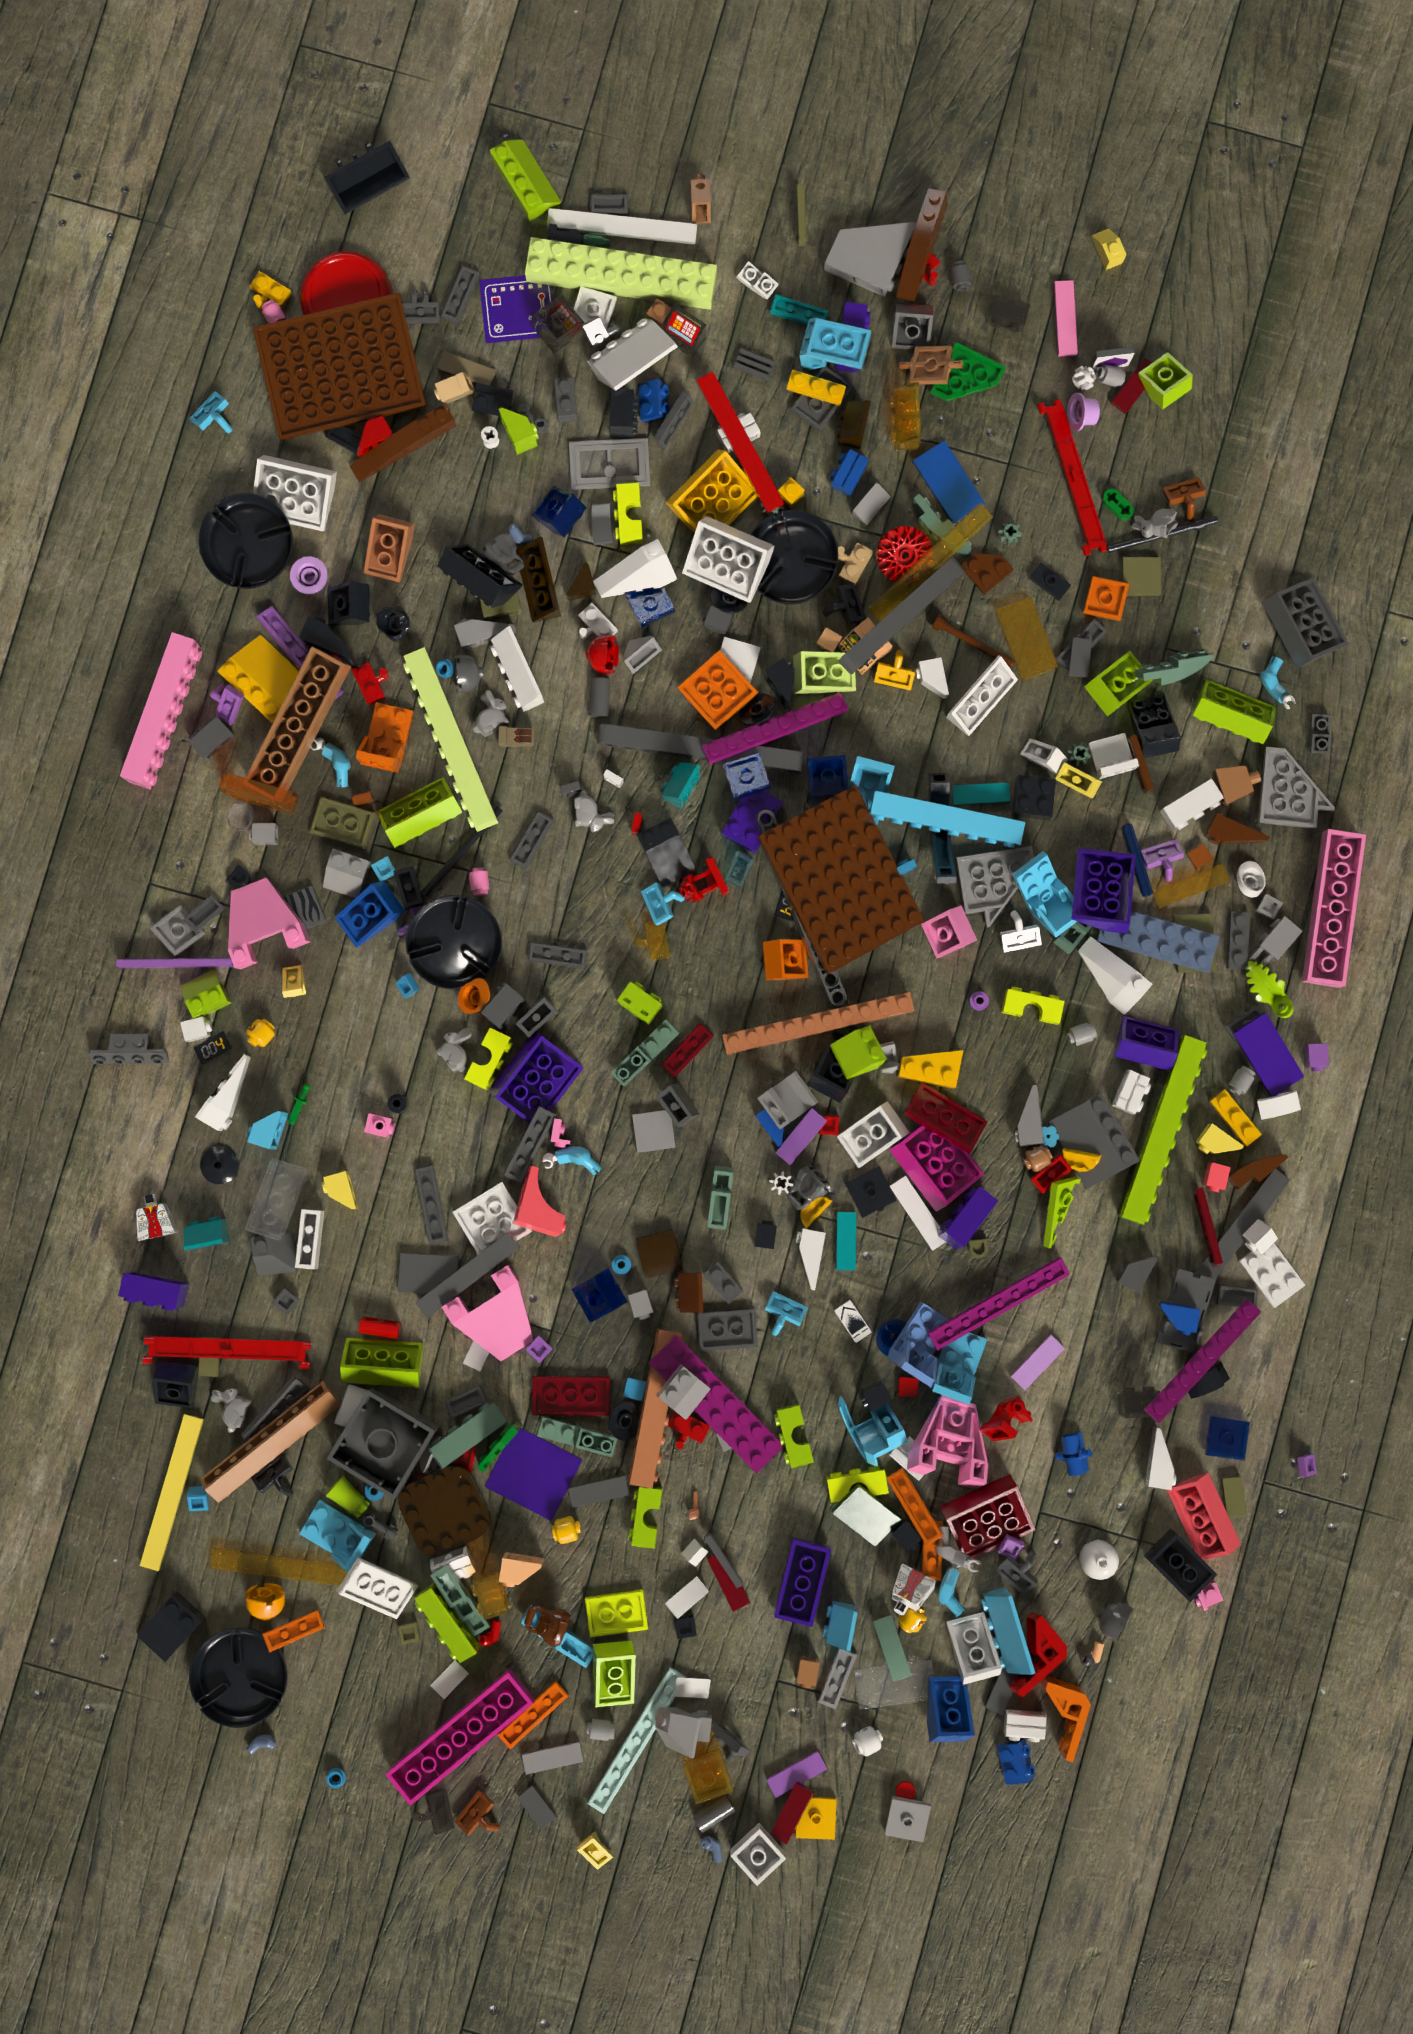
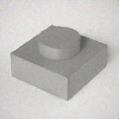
M1264 894L1256 912L1274 920L1283 902L1268 894Z

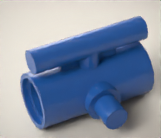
M1082 1431L1061 1436L1063 1450L1056 1452L1055 1458L1066 1461L1068 1476L1085 1474L1086 1471H1089L1087 1457H1092V1451L1090 1449L1085 1450Z

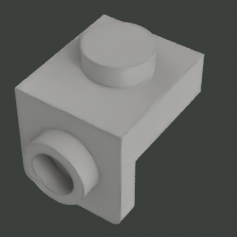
M894 1041L880 1044L887 1058L880 1066L881 1073L891 1074L896 1072V1070L900 1069Z

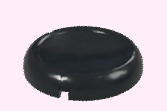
M251 493L231 495L214 505L215 509L206 514L199 532L200 555L209 572L222 583L239 589L259 588L277 579L286 569L291 559L294 541L290 523L283 511L269 499Z
M786 510L781 511L780 515L775 516L772 514L765 518L752 531L751 536L774 545L769 564L757 588V591L765 598L785 605L802 604L819 596L832 582L839 560L838 546L832 531L820 518L804 511Z
M446 895L429 901L413 916L406 933V952L409 955V961L413 969L426 982L439 988L458 990L474 979H485L490 970H494L502 952V933L495 916L482 903L470 897Z
M243 1627L226 1629L211 1636L197 1650L189 1672L190 1691L194 1702H198L202 1707L200 1711L215 1723L232 1728L249 1727L265 1720L279 1706L287 1687V1665L280 1648L269 1653L262 1632Z

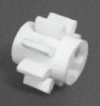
M1080 366L1075 369L1076 374H1074L1072 380L1078 389L1088 390L1094 386L1092 382L1096 380V374L1091 367Z
M782 1171L781 1176L774 1173L775 1180H769V1182L774 1183V1187L771 1190L777 1189L778 1195L781 1194V1190L789 1193L787 1187L793 1186L788 1181L791 1176L786 1178L784 1171ZM778 1178L786 1180L784 1188L776 1186Z

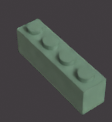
M488 1402L478 1408L479 1413L474 1417L470 1414L462 1420L463 1425L458 1428L456 1425L446 1432L447 1436L441 1440L438 1437L430 1443L432 1447L428 1450L441 1469L507 1422L494 1403L490 1405Z

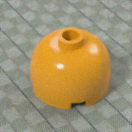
M264 1583L265 1587L258 1588V1585H254L246 1591L247 1610L256 1618L270 1620L282 1611L285 1604V1591L283 1592L282 1586L272 1583Z

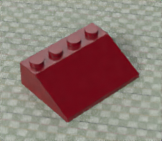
M1011 1474L940 1506L958 1549L971 1556L972 1560L998 1548L1006 1534L1018 1539L1035 1531L1020 1491Z

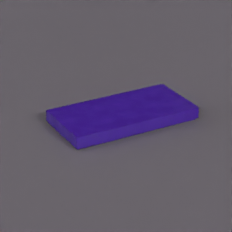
M1263 1012L1232 1033L1270 1097L1276 1096L1304 1077L1267 1013Z

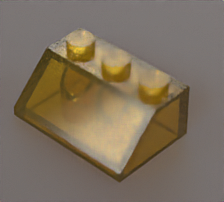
M914 382L894 389L893 396H890V408L894 409V414H891V426H894V433L891 434V443L895 444V451L918 450L920 444L919 382Z

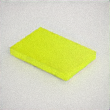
M643 1589L585 1597L590 1638L648 1630Z

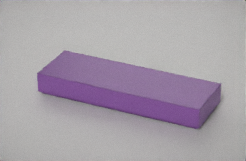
M812 1108L776 1151V1154L789 1165H792L827 1120Z
M817 1750L766 1778L777 1798L793 1789L796 1782L804 1783L827 1770V1766Z

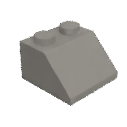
M332 849L326 866L323 888L356 898L363 891L372 864L368 860Z
M680 1364L657 1392L656 1396L686 1420L710 1391V1388Z

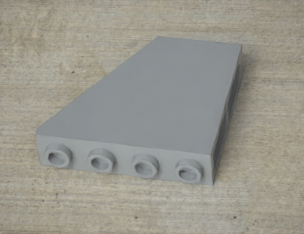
M908 222L840 230L825 261L824 271L886 297L887 292H891L895 285V281H893L895 275L899 276L903 267L901 261L903 258L906 259L908 246L911 242L916 223Z

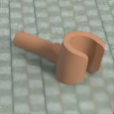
M693 1492L694 1509L688 1510L690 1520L698 1519L700 1516L698 1492Z

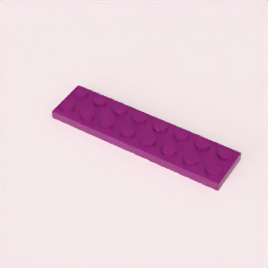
M677 1335L648 1362L665 1381L669 1379L681 1364L710 1388V1391L694 1410L756 1474L784 1446Z

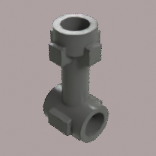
M521 404L516 413L526 416L529 422H534L538 434L546 433L548 431L547 421L544 418H536L529 412L531 408L528 405Z
M374 1513L364 1515L362 1519L364 1527L367 1529L374 1527L385 1533L384 1538L386 1539L390 1538L393 1540L398 1531L395 1525L391 1524L389 1527L378 1521Z

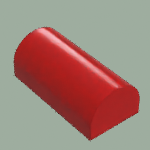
M1059 1154L1051 1161L1049 1166L1032 1176L1030 1181L1040 1193L1044 1194L1050 1189L1052 1182L1062 1179L1072 1168Z
M364 1316L360 1320L359 1333L398 1339L401 1323Z

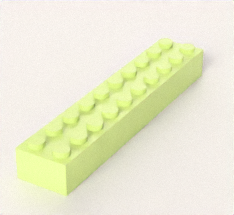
M531 237L525 276L526 281L530 283L580 290L582 286L609 295L649 301L659 299L663 303L711 310L717 265Z

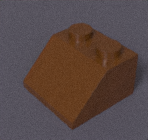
M702 1272L679 1273V1277H675V1289H679V1296L676 1297V1308H680V1313H703Z

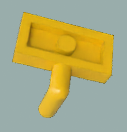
M260 271L249 286L251 290L259 294L253 297L259 309H262V305L268 302V300H274L275 303L279 304L280 308H283L292 294L290 289Z
M899 649L896 651L894 665L878 662L874 682L911 690L915 670L901 667L903 651Z

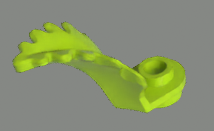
M1248 961L1246 970L1249 972L1246 973V976L1251 978L1247 980V983L1254 984L1250 988V992L1258 993L1255 1000L1268 1003L1280 1018L1290 1017L1294 1009L1292 1002L1284 992L1285 981H1275L1277 974L1273 972L1268 975L1269 968L1265 967L1263 969L1262 963L1258 965L1257 961Z

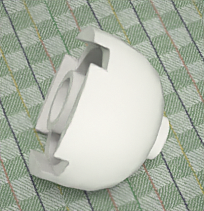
M1097 1539L1084 1545L1080 1551L1079 1562L1086 1575L1092 1579L1104 1580L1113 1576L1117 1571L1119 1557L1111 1544Z

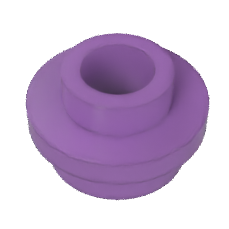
M975 992L970 997V1005L977 1011L984 1010L989 1004V998L984 992ZM978 997L983 999L982 1004H977L976 999Z

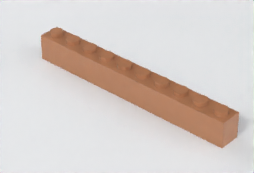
M907 992L722 1035L726 1055L912 1013L915 1010L911 994Z

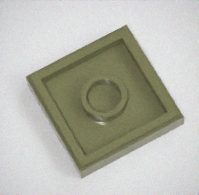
M1161 557L1122 558V582L1130 583L1127 596L1161 595Z

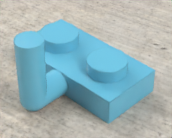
M214 392L189 418L203 431L215 420L226 433L232 432V427L220 415L229 403L217 392Z
M657 882L641 891L653 922L658 926L674 917L668 902L672 899L683 902L685 899L680 893L675 891L664 895L661 885Z
M773 1291L764 1309L778 1316L771 1330L772 1335L777 1336L785 1320L800 1326L808 1307Z

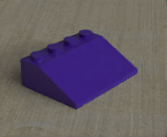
M1078 848L1072 920L1108 932L1127 934L1131 919L1136 854Z
M535 1031L488 1092L530 1123L538 1106L549 1111L554 1108L584 1067Z

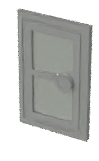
M648 438L569 441L571 490L616 488V484L639 483V487L650 486Z

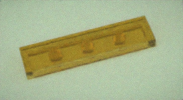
M1223 863L1153 890V897L1159 909L1228 883L1230 878Z

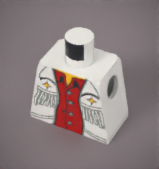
M155 1194L144 1196L146 1207L136 1211L138 1241L178 1233L168 1204L157 1205Z
M902 1563L892 1592V1599L897 1601L894 1611L900 1615H904L908 1608L917 1611L934 1590L936 1581Z

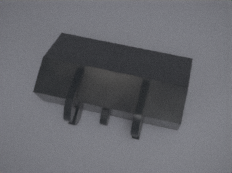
M369 141L365 142L364 145L368 153L359 158L355 153L351 154L354 161L345 166L339 157L335 159L339 169L325 176L324 181L345 215L410 179L391 141L375 149L372 148Z

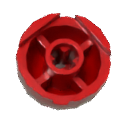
M614 635L599 636L586 649V659L589 660L591 667L599 673L612 674L615 672L613 667L618 666L619 645H615L614 640L617 639Z

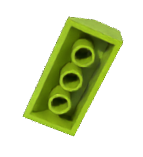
M524 140L504 141L489 150L492 162L529 222L547 212L549 208H554L561 204L559 197Z
M1206 679L1196 701L1193 716L1198 720L1212 723L1218 728L1227 729L1235 735H1242L1253 742L1264 744L1274 724L1276 707Z
M444 777L376 811L394 848L462 813Z
M346 1338L340 1365L341 1383L419 1388L424 1344L419 1342Z
M435 1582L416 1595L414 1598L416 1608L420 1612L423 1611L425 1613L428 1625L437 1630L439 1633L437 1634L438 1639L442 1644L446 1643L450 1649L448 1652L454 1660L457 1659L461 1663L478 1652L481 1645L472 1636L466 1624L461 1622L453 1607L450 1608Z

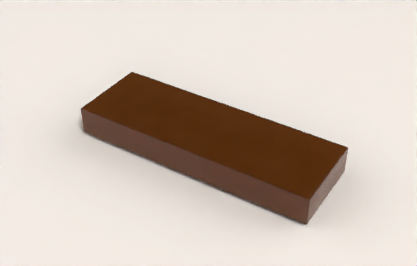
M1133 735L1127 741L1132 758H1137L1139 766L1136 768V772L1145 794L1151 792L1154 787L1137 735Z

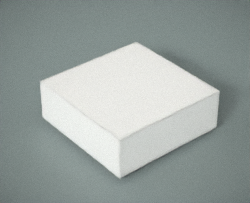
M609 770L605 771L604 779L621 788L624 783L623 778Z

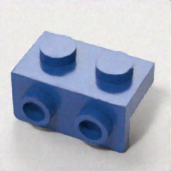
M655 379L638 384L640 421L648 422L660 418L664 420L666 414L670 412L667 383Z
M1026 1739L997 1745L1006 1785L1024 1784L1034 1778L1035 1768L1031 1763L1030 1747Z

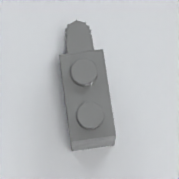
M1285 916L1280 919L1276 918L1270 925L1272 929L1260 936L1258 939L1260 943L1256 946L1257 949L1250 957L1254 961L1261 952L1264 953L1266 957L1260 962L1263 964V968L1270 960L1273 962L1279 960L1302 933V930Z

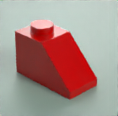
M383 416L372 417L366 421L357 450L358 457L366 454L379 443L393 435Z

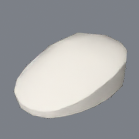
M1253 861L1244 862L1237 871V883L1244 895L1252 898L1257 897L1266 885L1262 868Z

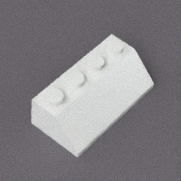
M511 626L506 627L491 639L493 645L490 648L494 657L498 656L501 661L498 663L501 673H506L508 677L506 684L509 690H514L516 697L513 699L517 708L522 707L523 712L544 703V700Z

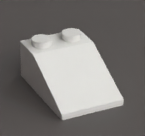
M886 1102L845 1130L837 1138L857 1167L860 1168L910 1132L889 1102Z
M984 1612L946 1622L963 1685L1001 1674L1002 1667Z

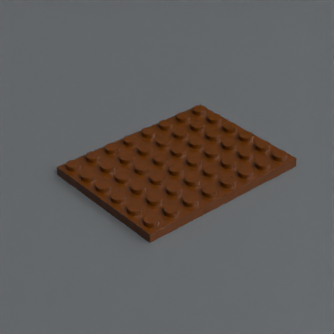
M400 293L253 327L280 441L367 421L372 417H384L427 406Z
M857 785L757 836L826 974L834 972L924 922L902 875L897 870V865L874 819H872V815L869 814V809Z

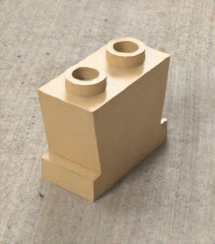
M464 372L435 383L436 389H434L437 399H441L442 402L447 404L475 392L469 374Z

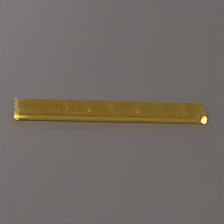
M979 502L884 592L868 610L881 622L950 559L993 516Z
M213 1548L210 1569L339 1586L348 1573L338 1564L219 1548Z

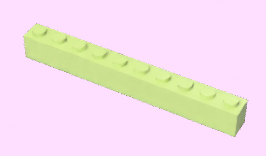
M425 647L404 655L406 662L403 663L406 673H411L413 679L410 680L413 690H418L420 696L417 699L421 708L425 707L427 711L424 714L428 725L432 724L434 728L431 733L435 742L439 741L441 748H438L442 759H447L448 765H446L449 776H454L456 782H453L456 793L460 792L463 799L460 800L463 810H468L470 814L467 819L471 828L475 827L478 832L497 824L498 821Z

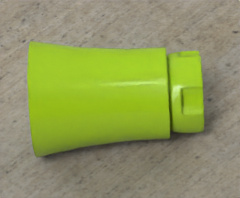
M344 1475L339 1478L325 1495L356 1518L370 1505Z

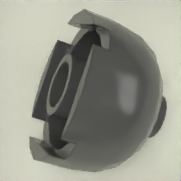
M454 655V659H457V663L454 664L455 685H459V689L456 692H471L478 686L479 678H483V669L478 667L477 661L469 655Z
M1117 1601L1110 1603L1107 1608L1103 1606L1098 1614V1617L1101 1618L1099 1626L1102 1633L1110 1640L1117 1642L1134 1608L1126 1603Z

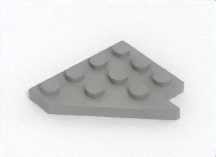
M1265 747L1258 823L1317 828L1318 810L1333 812L1335 807L1285 748Z
M1032 846L956 858L965 914L984 912L986 928L991 926L1018 889L1012 874L1034 858Z

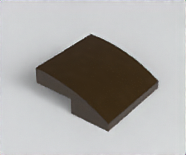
M673 1229L636 1238L645 1279L683 1270Z

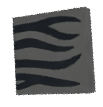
M313 886L283 897L304 923L306 930L327 922Z

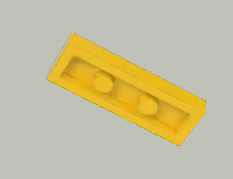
M792 370L787 390L841 406L846 386Z
M1226 1089L1209 1101L1245 1147L1262 1135Z

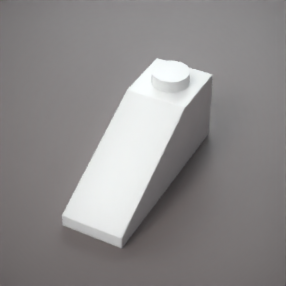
M802 1228V1231L797 1233L796 1243H799V1251L810 1289L815 1290L826 1233Z
M1153 1426L1145 1485L1172 1490V1486H1175L1176 1474H1174V1468L1160 1428Z

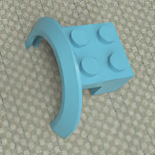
M839 1396L838 1408L858 1451L867 1463L878 1466L877 1457L908 1442L902 1425L888 1403L872 1411L870 1410L872 1418L855 1426L842 1396Z

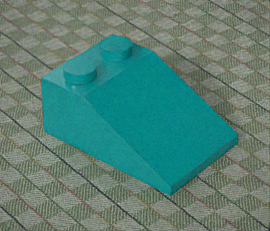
M680 762L678 766L675 765L670 773L672 778L669 783H664L660 791L663 793L662 799L682 809L700 778V766L697 764Z

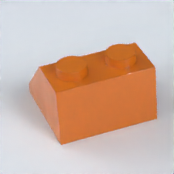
M778 939L763 942L766 980L809 978L807 952L802 940Z

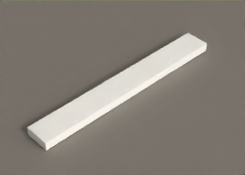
M552 208L548 210L547 229H549V224H556L558 230L562 231L576 230L581 233L693 245L696 243L697 224Z

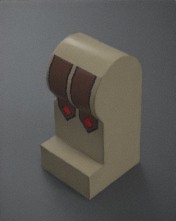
M499 726L498 744L500 747L534 746L535 730Z

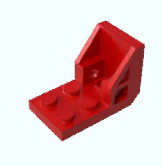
M1031 1612L1026 1617L1027 1647L1037 1660L1036 1662L1032 1661L1035 1674H1018L1011 1680L1012 1684L1008 1686L1013 1693L1022 1698L1067 1657V1645L1043 1616Z

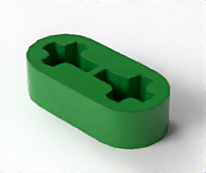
M1108 489L1102 496L1104 506L1119 520L1126 521L1131 518L1134 508L1117 490ZM1108 495H1109V496L1114 495V496H1115L1114 501L1111 500V501L1109 502V501L1107 500V499H1108ZM1127 508L1128 514L1125 513L1124 515H1122V509Z

